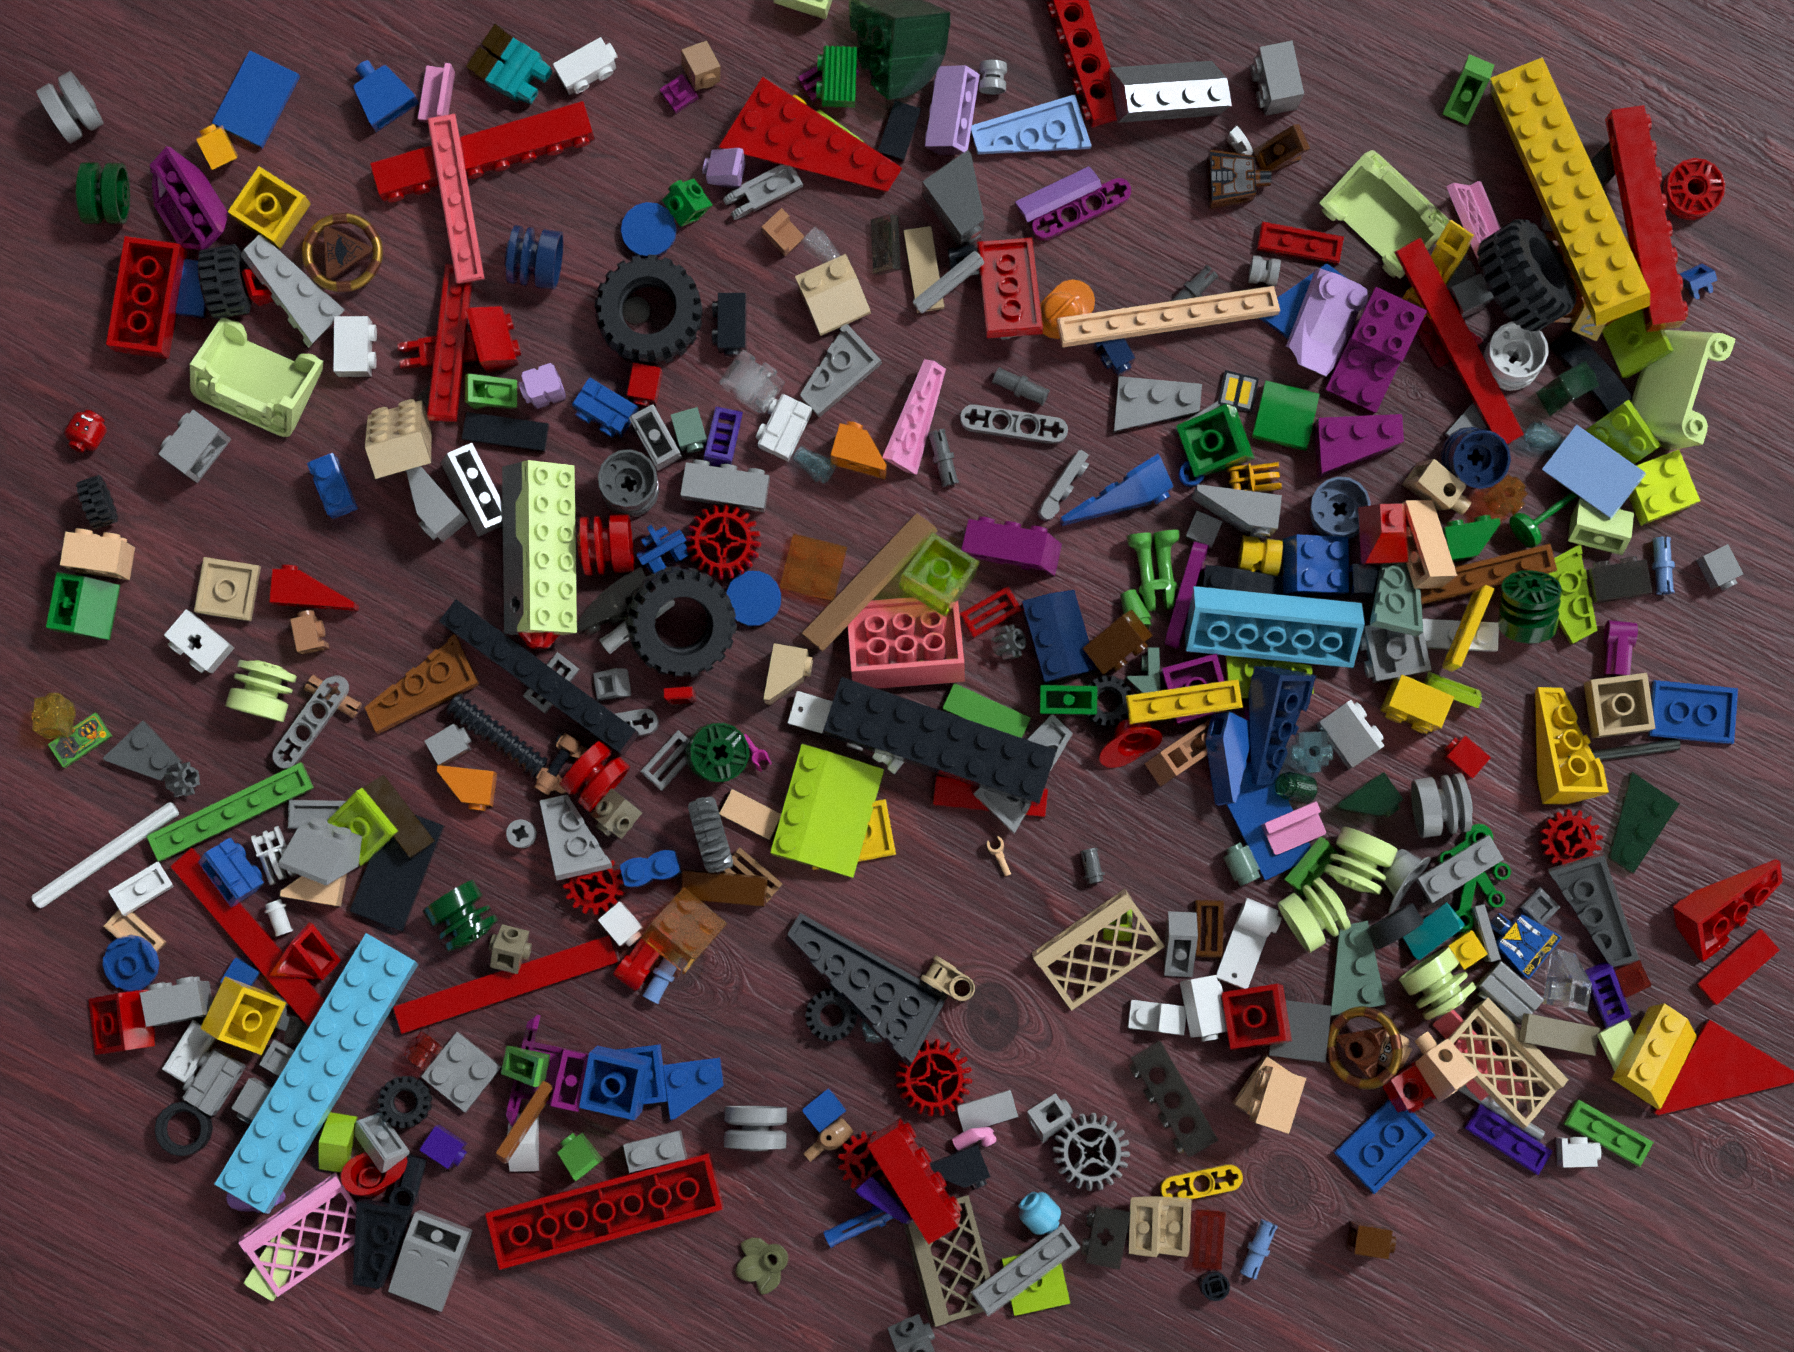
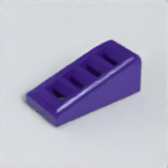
M715 407L704 454V461L710 462L709 466L720 468L721 464L732 465L743 412ZM719 419L734 421L735 423L734 425L720 423ZM720 430L732 433V436L716 433V431ZM714 441L722 442V443H727V444H730V445H729V447H728V446H723V445H718V444H714Z
M1602 962L1581 972L1585 986L1604 1027H1610L1632 1017L1613 966L1607 962ZM1610 985L1611 988L1599 993L1598 989ZM1615 996L1616 999L1603 1004V1000ZM1616 1006L1620 1007V1010L1607 1015V1010Z
M870 1177L855 1191L859 1196L900 1222L910 1224L913 1221L907 1209L878 1177Z

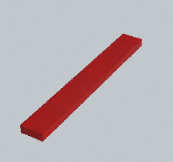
M1421 237L1394 251L1423 308L1427 310V316L1488 431L1498 434L1505 440L1506 444L1524 435Z
M194 848L188 850L170 867L306 1025L310 1027L325 999L306 978L270 975L284 952L241 902L230 907L199 865L198 861L201 858L199 853Z
M608 935L521 964L518 974L502 970L394 1006L393 1009L401 1034L618 963L611 937Z

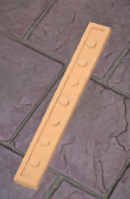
M1270 286L1057 318L1056 323L1062 347L1275 316L1279 315L1280 308L1275 288Z

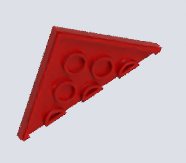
M1707 1019L1661 1109L1655 1108L1652 1113L1661 1115L1794 1083V1070L1712 1020Z

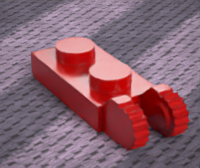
M467 332L464 362L478 361L472 332ZM437 336L418 338L416 341L397 344L398 351L410 352L419 349L420 353L418 358H406L399 361L400 368L432 367Z

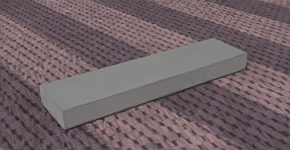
M1062 1224L971 1293L989 1317L1081 1248L1064 1224Z

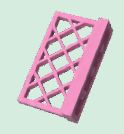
M1480 181L1471 185L1452 183L1446 186L1463 228L1474 235L1471 246L1478 259L1477 251L1481 241L1501 229Z
M335 1172L239 1237L238 1243L244 1252H247L278 1297L355 1244V1235L344 1232L347 1218L356 1219V1202L350 1193L346 1191L342 1185L341 1178ZM341 1192L347 1201L346 1211L328 1210L330 1199ZM326 1202L325 1209L318 1208ZM350 1206L355 1212V1214L349 1213ZM311 1212L324 1213L321 1229L304 1226L306 1215ZM327 1214L344 1217L341 1232L324 1230ZM302 1219L301 1225H295L296 1222ZM287 1228L300 1230L297 1245L280 1243L282 1232ZM303 1231L320 1233L317 1249L300 1246ZM323 1234L340 1237L338 1248L333 1251L321 1250ZM278 1235L277 1243L270 1242L271 1239ZM343 1237L350 1238L348 1241L342 1244ZM262 1245L274 1246L273 1262L260 1261L254 1251ZM279 1247L296 1250L293 1266L276 1263ZM299 1251L316 1253L314 1264L308 1268L296 1266ZM319 1254L326 1255L318 1261ZM264 1266H270V1267H271V1272H270V1274L268 1273V1271L266 1270V1268H265ZM274 1268L292 1270L290 1280L279 1288L273 1280ZM295 1271H301L300 1274L294 1277Z

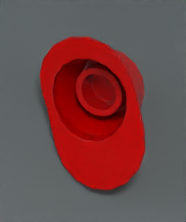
M1129 719L1123 720L1115 728L1114 740L1110 741L1101 750L1099 760L1102 765L1108 768L1125 766L1143 754L1157 748L1161 744L1163 737L1159 731L1151 728L1149 722L1129 724Z
M364 1152L345 1164L341 1172L342 1185L346 1191L353 1195L365 1197L378 1196L386 1190L388 1185L394 1183L402 1176L406 1169L407 1156L388 1171L380 1173L369 1155Z

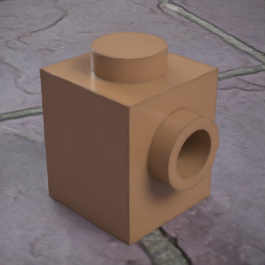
M707 41L681 50V66L695 91L702 88H710L720 82V64Z

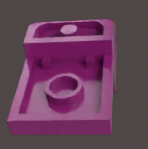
M1375 287L1349 337V341L1325 390L1376 413L1400 362H1403L1427 310Z

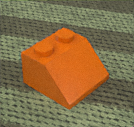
M847 421L846 425L840 423L831 452V464L885 479L887 465L868 431L863 430V425Z

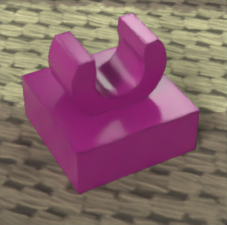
M683 74L660 89V93L676 114L698 99V95Z

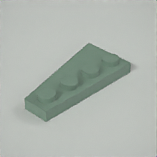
M1380 563L1370 626L1417 637L1423 633L1420 589H1414L1406 563Z

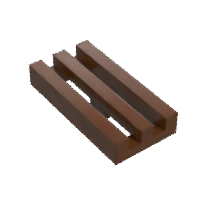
M1195 900L1194 913L1197 914L1198 930L1195 957L1222 958L1224 901ZM1201 906H1206L1205 951H1200ZM1212 906H1217L1216 951H1211Z

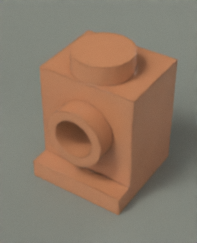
M314 610L297 613V618L290 619L298 653L303 655L330 649L329 643L322 640V637L326 635L323 621H318Z

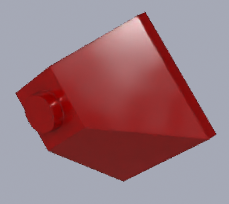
M1377 504L1358 507L1361 564L1409 562L1405 505Z

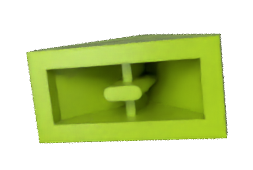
M329 1113L319 1140V1169L342 1172L345 1164L351 1159L357 1116Z

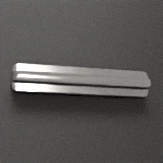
M976 251L972 252L913 300L914 306L919 312L925 313L984 265L983 258Z

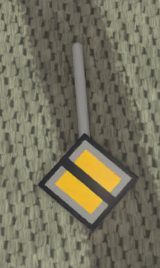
M1225 370L1218 401L1188 420L1225 404L1236 407L1239 410L1252 412L1259 378Z

